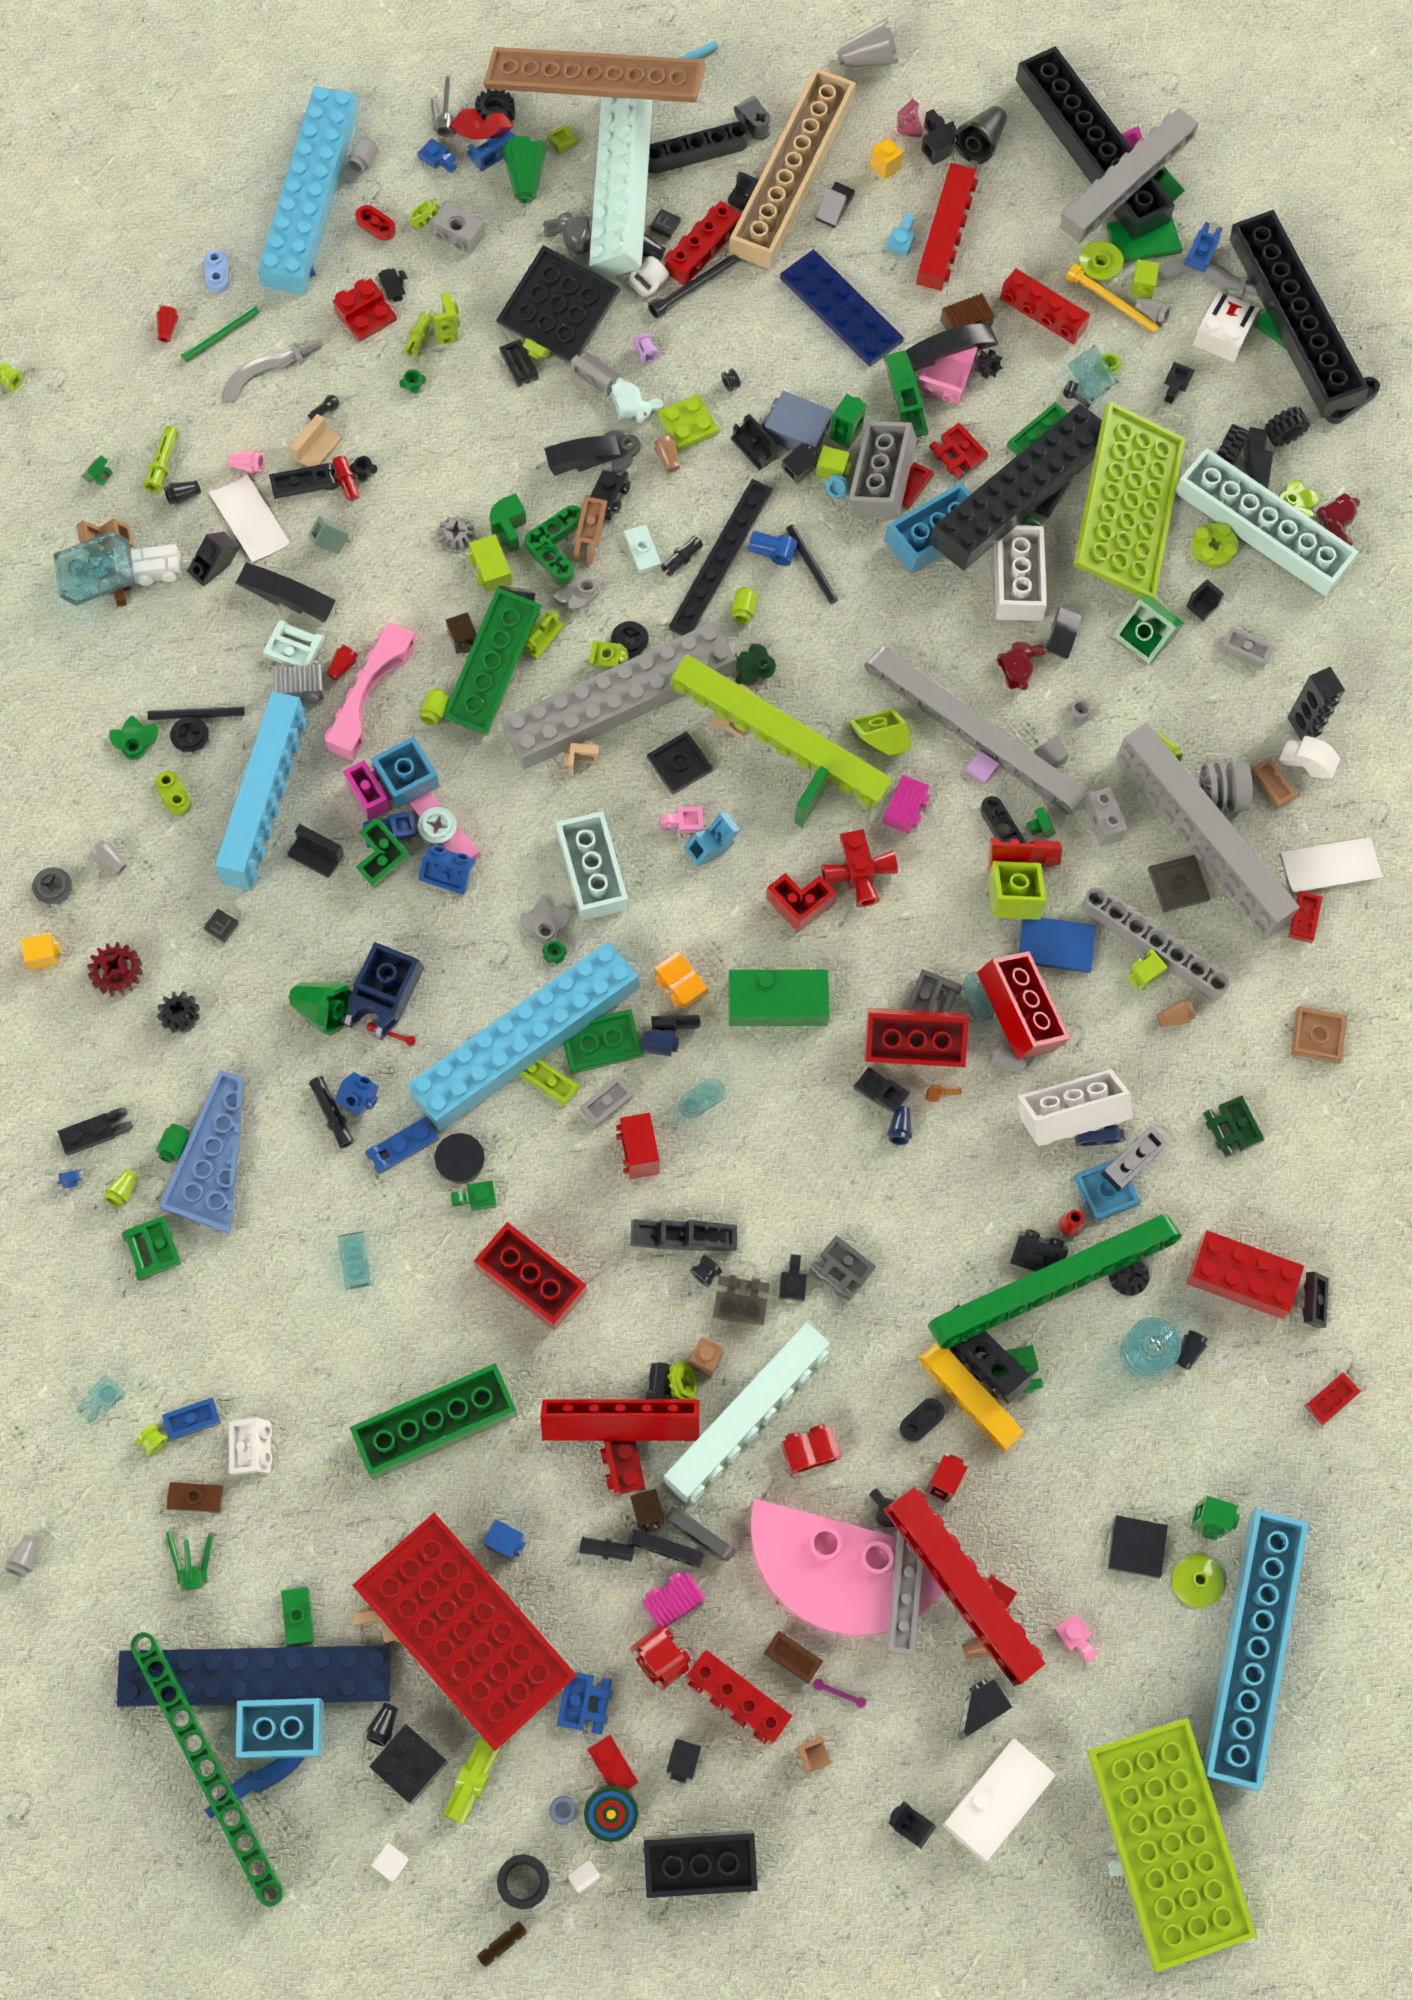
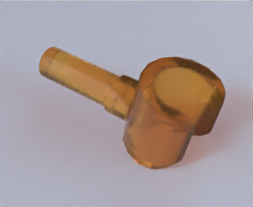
M934 1084L927 1089L926 1100L938 1102L940 1095H961L962 1090L946 1089Z

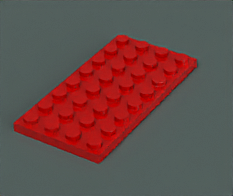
M435 1512L352 1585L494 1751L501 1747L577 1676Z

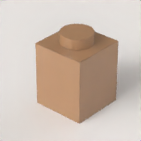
M701 1337L689 1359V1365L712 1377L723 1356L724 1348Z

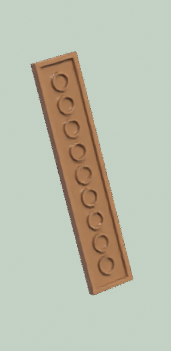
M494 47L483 84L485 89L696 103L706 64L702 59Z

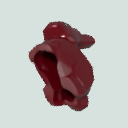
M1344 493L1326 507H1320L1316 512V516L1321 520L1325 529L1350 546L1353 545V541L1345 533L1344 527L1351 525L1357 513V507L1360 505V500L1358 498H1351L1348 494Z
M1015 642L1011 645L1012 650L998 654L997 663L1002 667L1009 689L1019 688L1024 691L1029 687L1028 682L1031 680L1033 664L1030 659L1034 656L1044 655L1047 649L1042 645L1030 646L1026 642Z

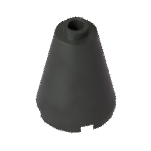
M991 106L958 127L955 132L956 141L954 144L959 154L969 162L974 160L978 161L977 164H982L993 156L1007 121L1005 111L998 106Z

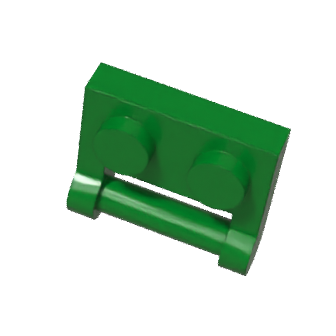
M165 1216L126 1229L121 1233L123 1241H127L137 1270L135 1272L137 1281L146 1280L155 1274L182 1265ZM140 1235L144 1236L153 1265L147 1267L137 1241V1237Z

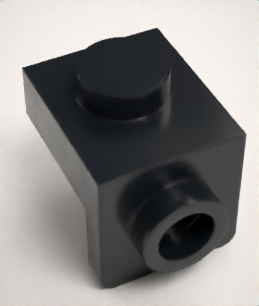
M905 1801L892 1811L888 1823L896 1833L919 1849H922L936 1828L933 1822L912 1809Z

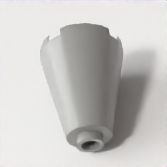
M888 19L881 20L840 44V50H837L840 64L844 63L845 67L898 63V58H893V54H896L897 51L891 28L885 27V24L889 22Z

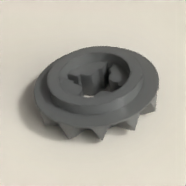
M50 867L40 871L35 876L32 890L39 902H43L48 906L50 904L59 905L61 901L68 899V895L72 891V880L66 871ZM55 880L56 885L60 888L54 889L50 894L49 888L45 886H51Z

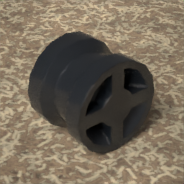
M703 1255L700 1258V1263L697 1266H693L690 1272L701 1284L709 1287L712 1284V1279L715 1276H719L722 1270L711 1258Z

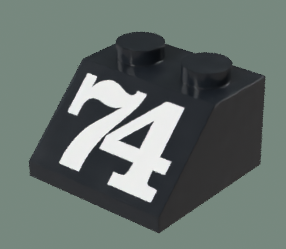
M984 1678L969 1688L971 1694L965 1698L958 1731L960 1741L1013 1708L995 1679L988 1682Z

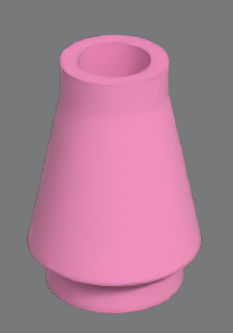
M256 450L230 453L228 455V466L256 474L257 472H262L264 468V456Z

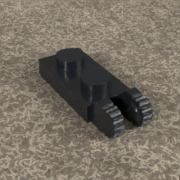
M120 1107L107 1114L104 1113L58 1130L57 1132L65 1154L67 1156L130 1131L133 1128L130 1121L122 1122L114 1127H111L110 1124L112 1121L125 1117L128 1114L127 1109Z

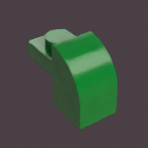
M514 493L500 499L493 505L490 511L491 534L499 535L502 544H507L511 552L519 549V537L514 528L526 523V511L517 494Z

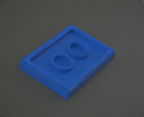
M1041 918L1040 920L1022 919L1018 953L1029 951L1036 966L1091 973L1096 925Z

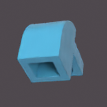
M727 812L720 813L708 829L696 832L684 849L697 866L706 864L725 853L735 843L733 838L740 829Z

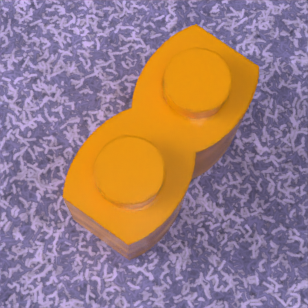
M678 951L654 968L656 976L653 978L661 989L665 987L670 992L668 997L675 1007L680 1006L685 1011L708 994L706 984Z

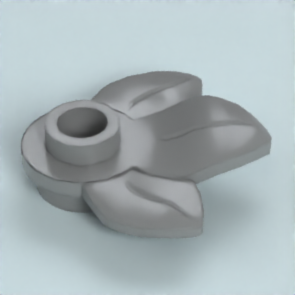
M574 575L571 583L565 584V588L554 593L552 596L557 602L568 604L569 609H580L589 600L599 595V586L593 579H584L580 575Z
M543 898L536 903L532 913L524 912L520 914L522 927L532 933L535 940L541 944H547L550 941L556 940L558 931L564 929L569 920L567 907H561L554 911L551 905ZM544 930L550 932L548 936H543L541 933Z

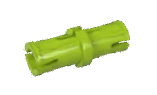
M426 311L420 313L415 327H412L410 330L411 336L404 348V352L408 356L413 351L411 357H417L422 342L426 341L428 337L427 331L433 322V315L428 313L425 318Z

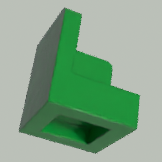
M1165 166L1153 175L1172 202L1185 191L1181 183Z

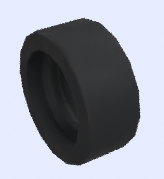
M526 1854L516 1855L505 1861L497 1877V1888L503 1901L511 1907L522 1910L533 1908L541 1903L548 1892L550 1884L549 1874L544 1864L536 1857ZM518 1865L531 1866L539 1875V1888L533 1896L527 1899L514 1897L507 1887L508 1874Z

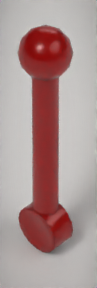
M369 1022L366 1025L368 1031L377 1030L374 1022ZM389 1031L387 1034L388 1036L405 1041L408 1046H413L416 1043L413 1036L405 1037Z

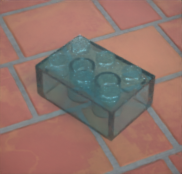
M114 531L53 554L59 597L75 606L135 583L129 540Z

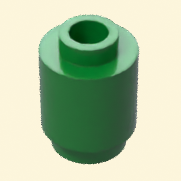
M170 1124L169 1128L165 1129L155 1150L159 1154L158 1158L167 1163L179 1161L189 1140V1131L178 1124Z

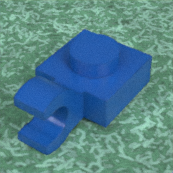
M432 138L417 152L418 158L434 169L440 165L452 173L457 168V165L453 163L456 158L449 154V149Z

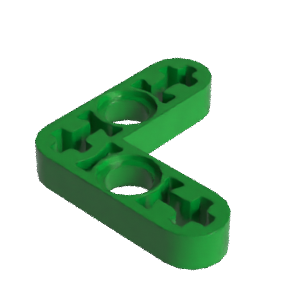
M576 505L565 507L529 531L525 536L527 551L558 584L562 585L573 581L574 569L570 561L554 544L578 528L581 508ZM570 515H572L573 517L577 516V518H576V519H574V518H572V517L569 518V516H570ZM552 526L560 527V531L557 533H550L548 529ZM535 540L536 542L539 541L540 543L536 544L535 542L532 543L531 541ZM549 553L556 556L552 561H545L543 559ZM559 565L560 569L563 572H568V574L565 575L564 573H559V568L557 566Z

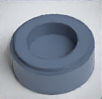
M559 1796L551 1802L549 1813L554 1822L565 1825L574 1820L577 1807L570 1797Z

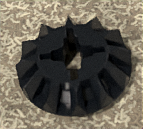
M633 621L620 623L611 634V642L622 644L627 649L630 657L636 654L641 655L642 651L647 648L649 635L644 626ZM625 634H626L627 636H629L630 638L635 637V638H634V644H635V645L631 644L630 642L625 643V642H626V636H625Z
M185 717L178 720L170 731L172 744L175 749H179L183 753L192 752L194 754L195 751L203 749L206 742H209L207 725L196 717ZM188 728L194 735L192 742L186 738Z
M1142 1260L1109 1274V1281L1112 1287L1120 1294L1126 1296H1134L1144 1291L1150 1279L1148 1267ZM1131 1266L1132 1273L1136 1274L1137 1277H1133L1128 1285L1127 1276H1124L1122 1273L1127 1272Z

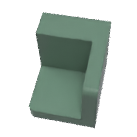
M318 516L308 536L314 545L339 554L349 534L342 525Z

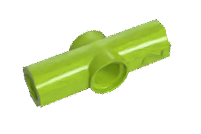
M479 1737L467 1764L463 1765L455 1781V1789L444 1809L443 1815L464 1825L476 1798L480 1797L489 1779V1771L501 1747L494 1751L485 1739Z

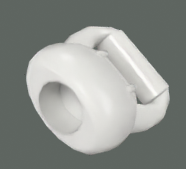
M649 256L642 262L641 268L630 272L628 284L642 297H648L654 294L659 286L664 284L669 276V272L656 258ZM636 275L643 277L651 285L650 290H647L634 277Z

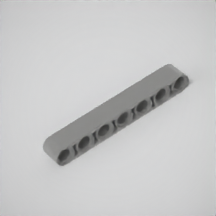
M1098 887L1088 890L1082 903V909L1088 916L1146 955L1152 948L1168 966L1166 970L1208 999L1218 1000L1224 996L1230 985L1229 977L1224 972L1105 890ZM1089 899L1098 900L1100 905L1092 904ZM1109 913L1118 914L1120 919L1112 918ZM1130 927H1137L1140 933L1132 932ZM1150 941H1157L1160 947L1153 946ZM1175 954L1179 956L1181 961L1173 960L1170 955ZM1191 969H1198L1201 975L1193 974ZM1211 983H1218L1222 989H1215Z

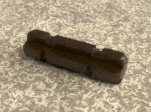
M516 1922L510 1927V1931H505L489 1945L488 1949L485 1948L477 1955L478 1960L484 1967L489 1966L495 1961L494 1958L496 1956L498 1958L513 1946L515 1940H520L526 1935L527 1930L521 1922Z

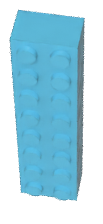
M271 692L215 863L221 883L224 885L250 891L252 883H256L258 880L259 861H263L265 858L266 847L264 846L266 839H270L272 836L273 825L271 824L273 818H277L279 814L280 804L278 802L280 796H284L286 792L287 782L285 780L287 774H291L294 761L292 758L294 753H298L300 748L301 731L304 732L307 726V718L304 715L305 708L302 707L300 697Z

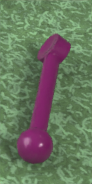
M816 1679L813 1683V1687L816 1690L823 1689L856 1703L859 1708L866 1706V1700L863 1697L856 1698L824 1684L821 1679Z

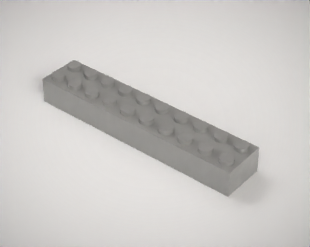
M711 622L502 718L503 733L523 769L525 770L570 749L571 743L581 744L685 696L676 692L672 685H670V681L686 653L725 677L736 672L737 659L716 622Z
M1146 722L1125 736L1116 756L1119 766L1128 771L1132 776L1134 784L1138 788H1142L1147 794L1148 801L1160 810L1164 821L1174 827L1179 839L1184 843L1186 842L1192 849L1193 856L1206 866L1210 877L1219 882L1224 894L1233 899L1243 916H1247L1255 932L1267 940L1286 927L1300 908L1299 905L1150 725Z

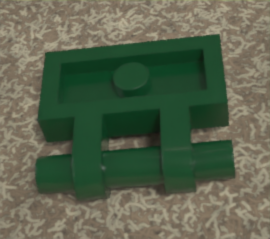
M1242 1095L1220 1104L1218 1109L1221 1115L1217 1117L1212 1109L1203 1113L1207 1121L1205 1124L1208 1130L1212 1131L1217 1140L1215 1144L1218 1150H1222L1225 1158L1234 1155L1230 1146L1234 1143L1237 1144L1241 1152L1265 1140ZM1226 1123L1232 1135L1226 1137L1220 1125Z

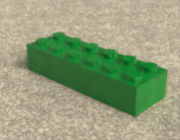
M496 1363L349 1428L368 1474L373 1481L518 1415Z

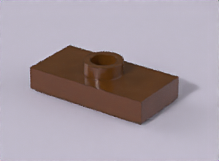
M170 1482L166 1509L221 1513L224 1487L222 1485Z
M779 1630L764 1652V1655L806 1684L810 1683L823 1663V1660Z

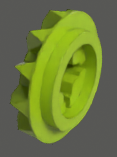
M434 199L422 202L412 211L408 224L414 230L428 225L433 220V217L437 215L440 207Z
M684 1361L675 1362L674 1365L670 1366V1374L667 1375L670 1380L669 1387L672 1389V1396H675L676 1399H694L697 1393V1379L693 1369Z

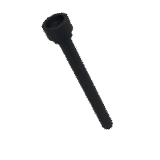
M733 254L664 299L655 298L648 303L650 313L656 319L665 315L668 306L737 263L738 257Z

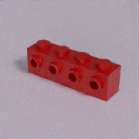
M722 201L715 207L712 206L707 211L706 216L701 221L695 223L692 231L680 239L678 246L674 250L668 251L665 255L664 267L668 270L669 276L683 286L689 283L730 240L741 214Z
M1017 268L1012 271L1003 283L1000 294L1002 301L1073 345L1086 331L1090 313Z
M706 1649L686 1675V1679L689 1680L687 1685L698 1694H701L703 1691L710 1696L709 1702L720 1711L725 1708L732 1713L731 1719L742 1728L747 1725L755 1732L752 1735L764 1745L767 1742L773 1744L792 1718L790 1713Z

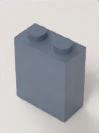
M783 390L780 397L774 399L771 406L772 413L770 416L766 415L762 428L780 446L793 451L803 442L807 447L811 446L817 453L832 423L833 410Z

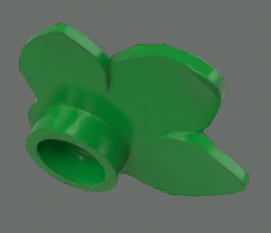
M130 716L126 720L122 730L112 729L109 731L112 745L121 749L123 755L130 760L140 759L145 754L146 748L156 741L158 735V728L155 723L143 727L134 716ZM132 747H138L136 751H130Z

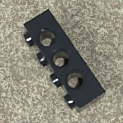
M1331 666L1309 676L1287 716L1301 741L1304 736L1316 738L1323 733L1324 726L1329 722L1328 719L1335 712L1334 709L1340 703V699L1345 692Z
M986 1331L951 1347L955 1351V1357L963 1365L967 1363L973 1369L972 1373L975 1378L981 1383L985 1381L991 1387V1393L999 1401L1003 1399L1009 1405L1031 1385V1375ZM979 1352L986 1353L988 1356L987 1358L980 1360L977 1359L975 1355ZM997 1370H1002L1006 1375L998 1378L993 1373Z

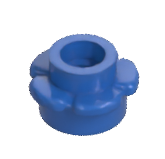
M79 1171L59 1173L57 1184H62L63 1189L77 1187L78 1181H81L82 1178L79 1176Z

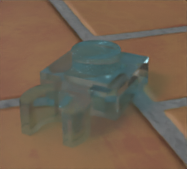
M105 1374L87 1392L92 1398L89 1401L80 1403L77 1410L82 1413L86 1408H91L92 1412L86 1419L89 1422H93L98 1417V1410L101 1407L108 1412L126 1393Z

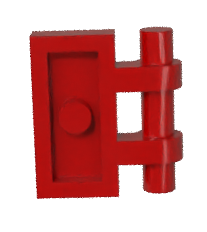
M957 423L941 435V440L944 444L940 446L936 441H933L929 445V448L934 452L933 456L937 460H941L947 466L946 470L951 475L954 474L958 479L965 475V472L960 467L965 465L971 471L987 460L989 455L960 423ZM952 451L958 458L953 460L947 453Z

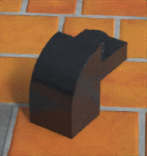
M932 109L926 112L924 127L928 134L923 136L921 150L932 165H935L945 160L952 153L956 137V126L953 121L945 124L943 117Z

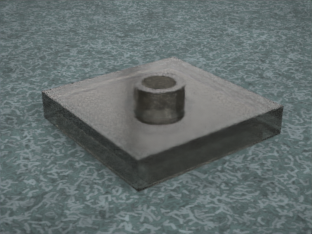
M1195 855L1148 867V872L1163 913L1210 900V895Z

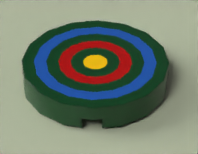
M605 1785L593 1791L586 1800L584 1809L585 1824L590 1833L599 1840L607 1842L620 1841L629 1836L636 1827L639 1816L637 1802L632 1793L624 1787L617 1785Z

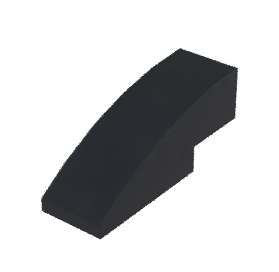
M1249 427V434L1244 443L1246 474L1268 489L1274 451L1265 450L1268 430Z
M616 435L585 437L544 448L549 469L554 476L573 469L581 472L622 457Z

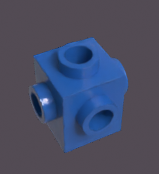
M353 1072L342 1081L335 1101L346 1107L350 1112L361 1115L367 1109H373L377 1103L378 1097L376 1094L379 1086L369 1078Z

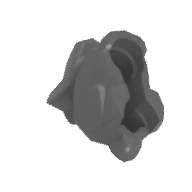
M565 212L559 215L557 219L544 221L543 226L546 237H552L560 232L563 233L564 245L569 250L577 254L590 251L589 216L572 217L570 212Z

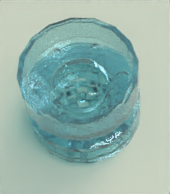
M1150 1317L1140 1320L1125 1335L1120 1345V1358L1123 1366L1130 1374L1139 1379L1151 1380L1161 1377L1176 1363L1181 1353V1339L1178 1331L1172 1324L1161 1318ZM1149 1343H1151V1344H1155V1343H1156L1157 1348H1156V1349H1155V1348H1151V1349H1150V1348L1148 1347V1344H1149Z

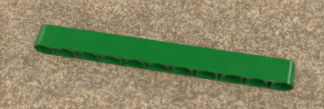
M1162 1214L948 1311L931 1320L928 1324V1329L941 1349L950 1348L1177 1243L1181 1239L1182 1234L1169 1215Z
M146 1632L136 1634L131 1640V1651L258 1900L266 1907L279 1904L285 1895L284 1886L158 1640ZM143 1638H149L151 1641V1648L146 1653H140L138 1650V1643ZM161 1662L164 1672L160 1677L154 1678L150 1673V1668L154 1663ZM173 1686L176 1689V1697L173 1701L166 1702L162 1696L163 1691L167 1687ZM180 1711H186L189 1715V1721L185 1726L179 1727L175 1722V1716ZM197 1735L201 1738L202 1744L200 1749L193 1752L188 1748L187 1744L190 1737ZM205 1760H210L214 1764V1771L210 1776H204L200 1771V1766ZM221 1784L227 1789V1796L224 1800L217 1801L213 1797V1790L217 1785ZM232 1809L236 1810L240 1815V1820L235 1826L228 1825L225 1819L227 1812ZM245 1834L249 1835L253 1841V1845L248 1851L241 1850L238 1845V1840ZM255 1860H261L265 1863L266 1870L262 1876H256L251 1871V1865ZM268 1885L276 1886L279 1891L278 1898L273 1902L266 1900L264 1897V1890Z

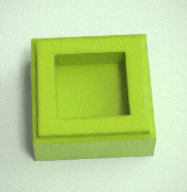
M566 124L547 134V139L558 154L578 145L576 137Z

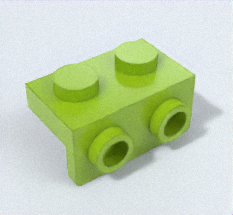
M450 292L441 294L443 314L433 316L437 345H447L459 341L457 328L460 327L459 309L457 301H452Z

